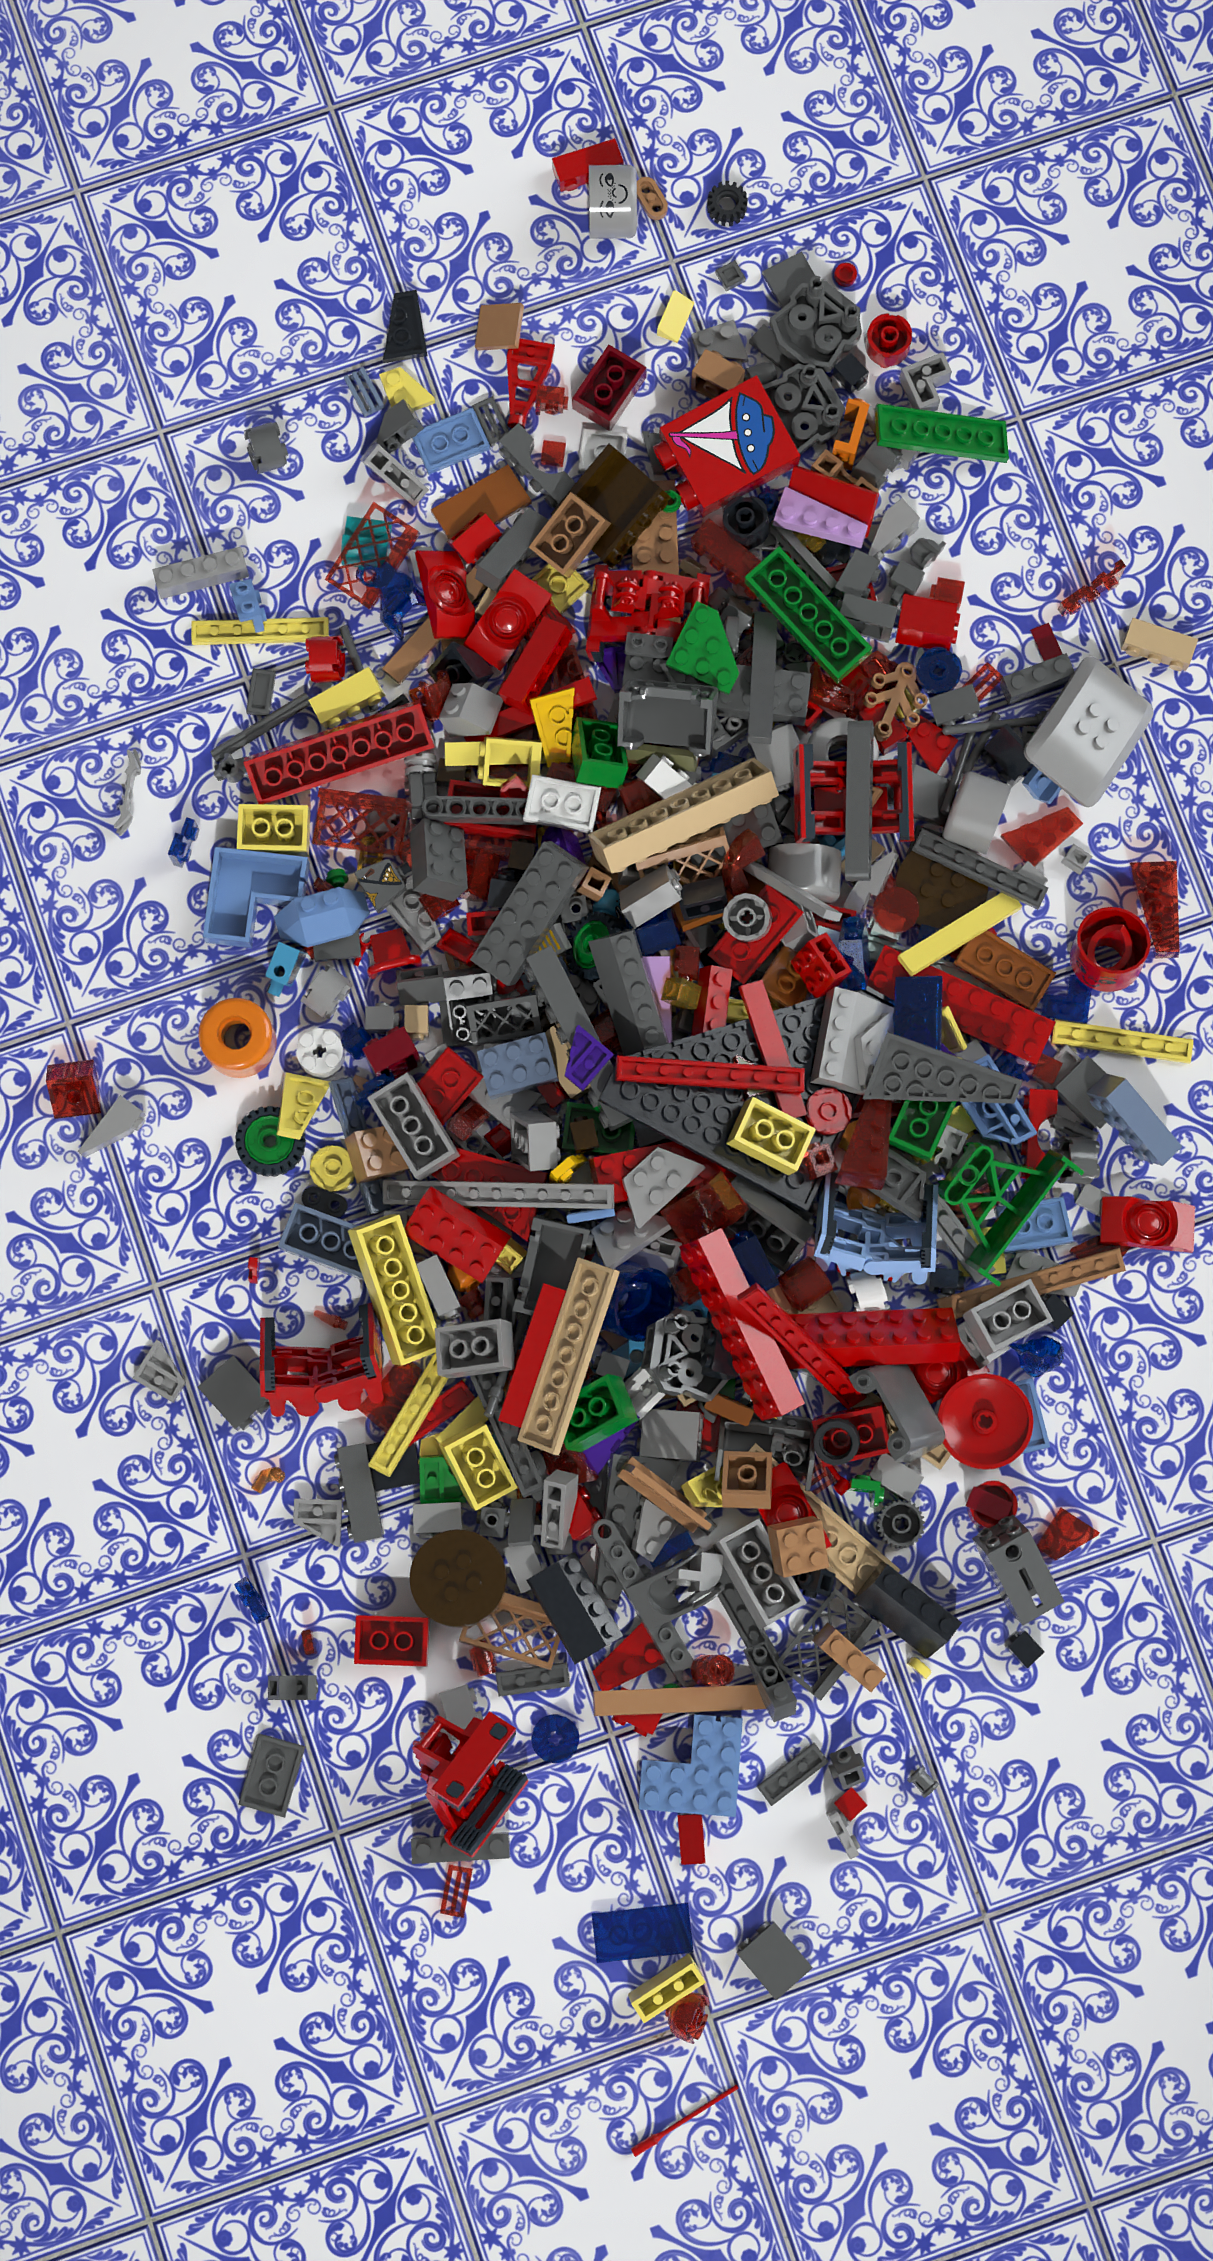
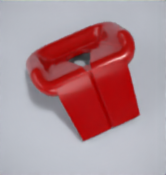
M402 928L371 935L373 937L371 945L375 964L367 969L370 979H375L378 972L408 964H413L417 968L422 966L421 957L410 953Z

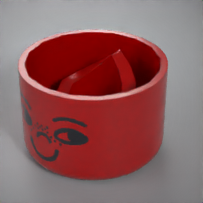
M1104 907L1091 912L1081 922L1071 946L1070 963L1075 975L1086 986L1097 991L1115 992L1125 989L1137 979L1148 957L1151 947L1149 931L1138 916L1122 908ZM1099 946L1111 947L1119 953L1121 959L1112 967H1101L1095 959V948Z

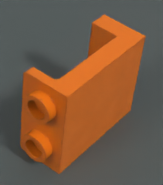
M848 398L846 403L844 420L855 423L849 443L835 440L832 451L833 455L844 462V469L851 471L870 404L859 398Z

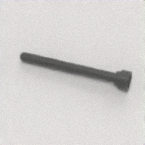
M1049 710L1040 711L1034 717L944 726L942 732L945 735L998 730L1005 724H1008L1010 728L1023 726L1038 727Z

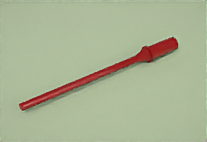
M734 2085L662 2132L651 2134V2136L630 2148L632 2153L637 2157L654 2145H658V2142L665 2135L739 2089L738 2086Z

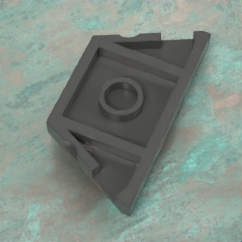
M888 1147L877 1151L876 1154L861 1158L859 1162L852 1165L847 1164L843 1167L842 1172L917 1223L919 1222L922 1215L921 1208L924 1199L926 1172Z

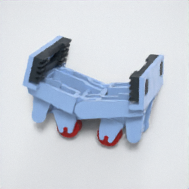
M826 1171L818 1196L814 1256L816 1257L815 1269L824 1272L829 1268L830 1263L834 1262L837 1263V1270L842 1276H850V1274L858 1271L862 1272V1269H864L870 1275H880L884 1281L896 1283L904 1273H912L914 1283L924 1284L927 1280V1273L935 1272L938 1185H924L923 1212L917 1223L904 1213H885V1216L864 1209L848 1210L847 1204L835 1201L839 1191L840 1173ZM841 1229L856 1234L858 1239L865 1241V1244L859 1243V1240H848L838 1237L836 1233ZM911 1238L912 1247H903L893 1239Z

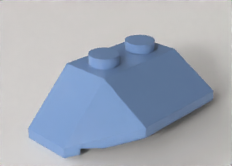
M337 887L293 899L274 916L280 939H287L293 943L311 947L353 935L365 918L370 915L364 892Z
M989 1054L974 1061L976 1064L1000 1072ZM1017 1099L1014 1104L961 1102L983 1139L1017 1145L1037 1135V1131Z

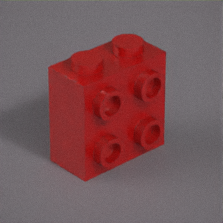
M827 932L808 941L790 961L794 970L800 975L808 991L812 993L815 999L826 995L829 990L837 987L852 972Z

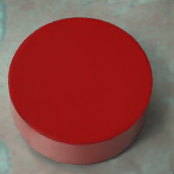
M846 262L839 264L834 274L836 283L843 287L853 285L857 278L855 266Z

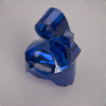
M385 562L381 567L368 564L359 566L355 574L357 581L367 587L379 589L380 622L402 641L404 639V630L401 619L410 611L414 604L426 606L424 593L413 584L411 577L396 571L388 562ZM370 569L373 573L372 579L365 582L363 574L366 570Z

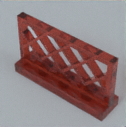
M373 501L325 580L372 610L421 532ZM376 508L383 513L385 523L372 526L370 516ZM387 516L394 521L388 522ZM368 521L369 527H364ZM399 523L405 527L400 537L391 538L389 525ZM386 526L388 539L376 542L373 529ZM370 529L373 543L360 545L358 535L361 531ZM356 540L357 546L352 547L353 543ZM398 540L395 546L393 547L392 541ZM389 542L390 554L379 558L377 544ZM374 546L376 559L363 561L361 548ZM358 549L360 562L348 564L346 554L350 550ZM343 559H344V564H345V565H344V566H340L341 562H342ZM385 560V562L381 566L380 561ZM377 561L378 573L375 576L367 577L364 564ZM361 565L364 578L351 581L349 567ZM346 569L348 582L338 583L332 579L336 570ZM373 579V581H372L371 584L369 585V584H368V580ZM365 581L366 592L362 598L354 593L352 583ZM349 584L350 590L345 588L343 585Z
M319 788L318 797L320 798L312 844L400 856L407 816L412 810L413 804L403 798ZM326 805L334 806L338 812L329 820L324 815ZM351 808L356 809L359 816L349 823L344 813ZM372 811H376L381 818L370 825L365 817ZM393 814L401 815L400 822L392 828L387 819ZM341 817L346 826L336 833L331 823ZM360 820H363L368 828L357 835L353 826ZM384 822L389 831L379 838L374 829ZM329 827L333 836L326 841L320 840L321 831ZM350 829L355 838L348 844L343 843L340 836ZM371 832L377 841L370 846H365L361 839ZM391 835L396 839L394 850L386 849L382 843Z

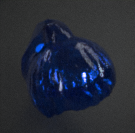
M1048 1336L1032 1339L1024 1344L1012 1343L1009 1345L1017 1353L1021 1368L1031 1377L1037 1378L1046 1372L1054 1370L1061 1365L1064 1359L1063 1346L1060 1342Z

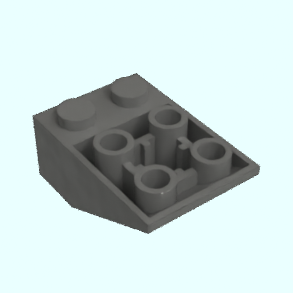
M481 967L443 971L452 1044L454 1046L472 1043L466 1005L494 1001L491 974ZM488 1010L474 1011L475 1018L482 1021ZM490 1013L484 1024L494 1031L497 1029L496 1016ZM482 1026L478 1030L479 1038L492 1036V1033Z

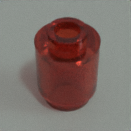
M474 1646L472 1649H468L473 1670L477 1672L478 1677L496 1672L495 1666H497L494 1652Z

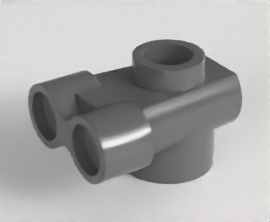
M774 1432L770 1449L772 1458L780 1459L781 1457L790 1466H798L802 1461H805L808 1444L803 1443L800 1439H789L784 1434Z

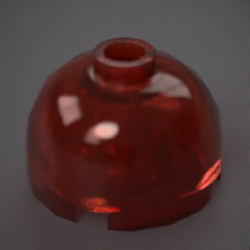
M691 1992L666 2009L665 2016L668 2017V2026L675 2037L690 2044H695L693 2039L699 2040L708 2018V2014H704L705 2006L709 2007L710 2005L709 1997Z

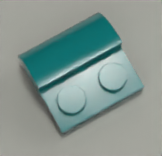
M347 516L345 532L342 537L341 564L343 566L387 571L392 522Z

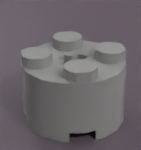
M744 893L736 895L729 901L724 908L723 922L725 928L733 937L740 941L753 942L760 940L769 932L772 924V913L770 907L763 899L754 894ZM746 912H750V915H753V919L750 920L749 924H746V921H742V917L746 916Z
M327 964L325 970L322 969L310 984V992L307 996L303 995L300 1001L322 1018L326 1017L329 1020L337 1010L338 1000L343 1002L350 993L351 981Z

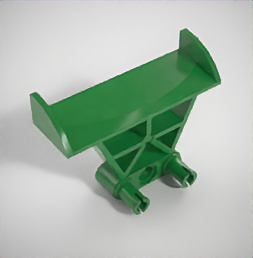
M979 1142L966 1143L968 1147H963L964 1154L946 1178L938 1181V1194L945 1202L951 1205H959L979 1243L965 1263L999 1287L1001 1282L988 1273L1066 1167L1081 1176L1084 1174V1171L1065 1156L1051 1149L1048 1150L1036 1168L996 1160L990 1147ZM995 1166L1006 1168V1171L999 1180L997 1179ZM969 1168L970 1175L966 1179H962V1172ZM986 1171L990 1193L969 1194ZM1019 1172L1030 1173V1176L1009 1203L1001 1197ZM998 1201L1006 1208L984 1236L979 1225ZM982 1202L974 1213H972L967 1204Z

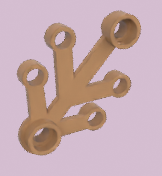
M909 662L900 663L896 667L895 672L886 675L877 673L871 679V685L875 689H881L885 684L898 681L895 688L877 694L869 692L863 698V703L868 708H873L878 703L890 700L882 721L877 722L874 726V736L878 741H885L892 734L890 724L898 705L905 717L904 722L907 727L914 728L919 723V715L912 711L905 696L904 690L906 686L913 698L912 704L915 708L922 709L928 702L926 695L920 693L915 682L918 676L917 669ZM904 670L908 671L910 675L905 674ZM875 679H880L882 684L877 683ZM868 697L872 698L874 703L869 702ZM917 698L921 699L923 704L918 703ZM909 717H912L915 720V723L911 722L909 720ZM881 727H884L887 732L882 731Z

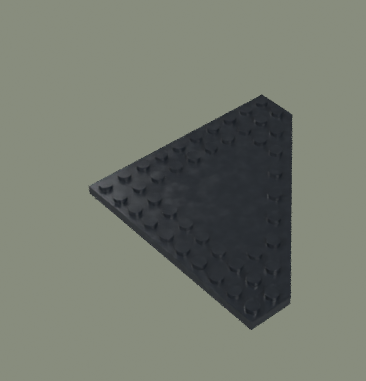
M865 984L846 989L893 1007V1025H895L903 1008L902 1004ZM826 995L773 1011L791 1067L805 1068L804 1092L800 1093L804 1106L807 1099L815 1091L822 1088H831L810 1083ZM749 1018L627 1055L633 1057L739 1064V1057L751 1065H764ZM615 1064L598 1099L599 1102L804 1212L808 1211L847 1128L846 1126L844 1130L833 1135H823L815 1131L798 1171L787 1175L726 1144L744 1102L754 1097L779 1110L773 1091H762L750 1095L748 1089L615 1081ZM837 1089L848 1097L853 1115L862 1095ZM805 1116L795 1118L809 1125Z

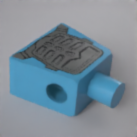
M278 942L265 977L272 979L266 992L280 997L284 985L292 987L307 953ZM284 968L285 974L281 977L280 970Z

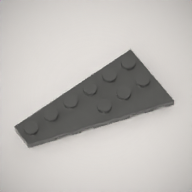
M887 1031L863 1099L1014 1104L1023 1080Z
M611 1453L602 1519H607L614 1523L636 1561L639 1554L631 1549L633 1537L636 1534V1520L640 1519L642 1505L639 1504L640 1499L645 1497L621 1480L616 1474L627 1459L632 1456L671 1485L681 1461ZM605 1524L601 1525V1538H606L610 1531L609 1527ZM598 1548L594 1586L602 1599L618 1600L623 1589Z

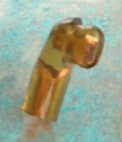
M279 1467L264 1469L259 1473L251 1488L261 1494L268 1482L276 1481L281 1483L285 1479V1472L281 1471Z

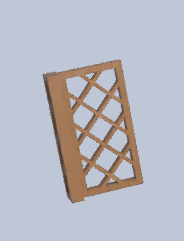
M723 826L691 836L684 843H676L668 847L665 852L655 853L647 857L645 861L635 863L640 878L645 877L643 871L651 867L657 869L661 864L666 863L668 865L671 861H677L682 864L677 871L679 876L685 866L696 870L691 880L680 876V881L686 884L695 882L700 873L710 878L718 877L717 875L722 866L730 869L733 874L732 877L723 879L725 886L740 882ZM724 846L726 853L721 860L711 856L715 848ZM699 854L704 857L699 867L688 862L692 855ZM708 859L719 864L713 874L703 869Z
M632 1456L627 1459L616 1474L621 1480L690 1532L694 1533L697 1527L708 1531L712 1526L711 1523L704 1519L707 1515L706 1512L699 1507H693L685 1496Z
M508 1593L504 1594L497 1610L487 1618H493L498 1627L497 1629L486 1634L482 1625L478 1623L476 1625L483 1636L475 1640L465 1637L467 1630L473 1626L463 1627L459 1638L461 1643L549 1670L552 1668L560 1642L558 1635L547 1640L541 1629L549 1625L552 1626L540 1603ZM502 1611L509 1613L513 1620L503 1626L500 1625L495 1616ZM527 1618L533 1621L536 1628L524 1633L518 1622ZM515 1624L521 1635L509 1641L503 1630ZM538 1631L543 1643L532 1648L526 1637ZM498 1632L501 1633L506 1642L499 1647L493 1646L488 1638ZM523 1639L529 1650L522 1654L516 1653L511 1644ZM552 1642H554L553 1648H551V1646L549 1645ZM546 1646L551 1654L549 1661L539 1660L535 1651Z

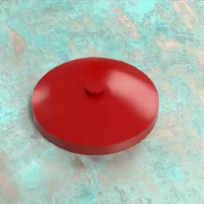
M976 1374L957 1382L943 1397L937 1415L945 1430L943 1445L946 1450L960 1463L975 1469L990 1470L1011 1463L1023 1453L1033 1432V1412L1023 1391L1010 1380L994 1374Z

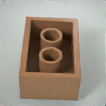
M570 492L529 548L563 576L570 578L611 523L581 498Z

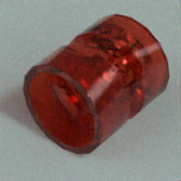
M701 1655L693 1661L691 1666L693 1680L701 1686H725L732 1681L735 1674L732 1660L725 1655Z

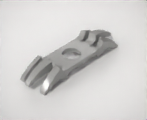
M133 749V753L127 750L130 764L125 770L128 777L123 805H119L121 815L114 824V828L117 829L116 833L119 836H122L127 831L134 818L129 809L135 777L141 774V762L136 749Z

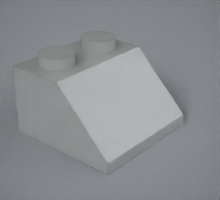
M474 683L452 684L439 719L450 737L491 735L503 700L500 696Z

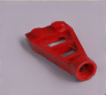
M520 338L518 348L508 349L507 373L510 415L507 426L512 429L519 423L525 429L527 417L551 370L555 344ZM519 364L538 367V371L532 381L519 379L517 370ZM516 387L531 389L526 402L515 399Z

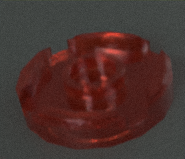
M891 887L885 889L877 896L873 904L872 914L875 923L882 930L893 934H900L914 926L919 916V904L916 897L910 891L901 887Z

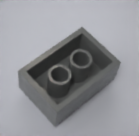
M423 818L410 831L413 891L453 902L468 888L464 830Z

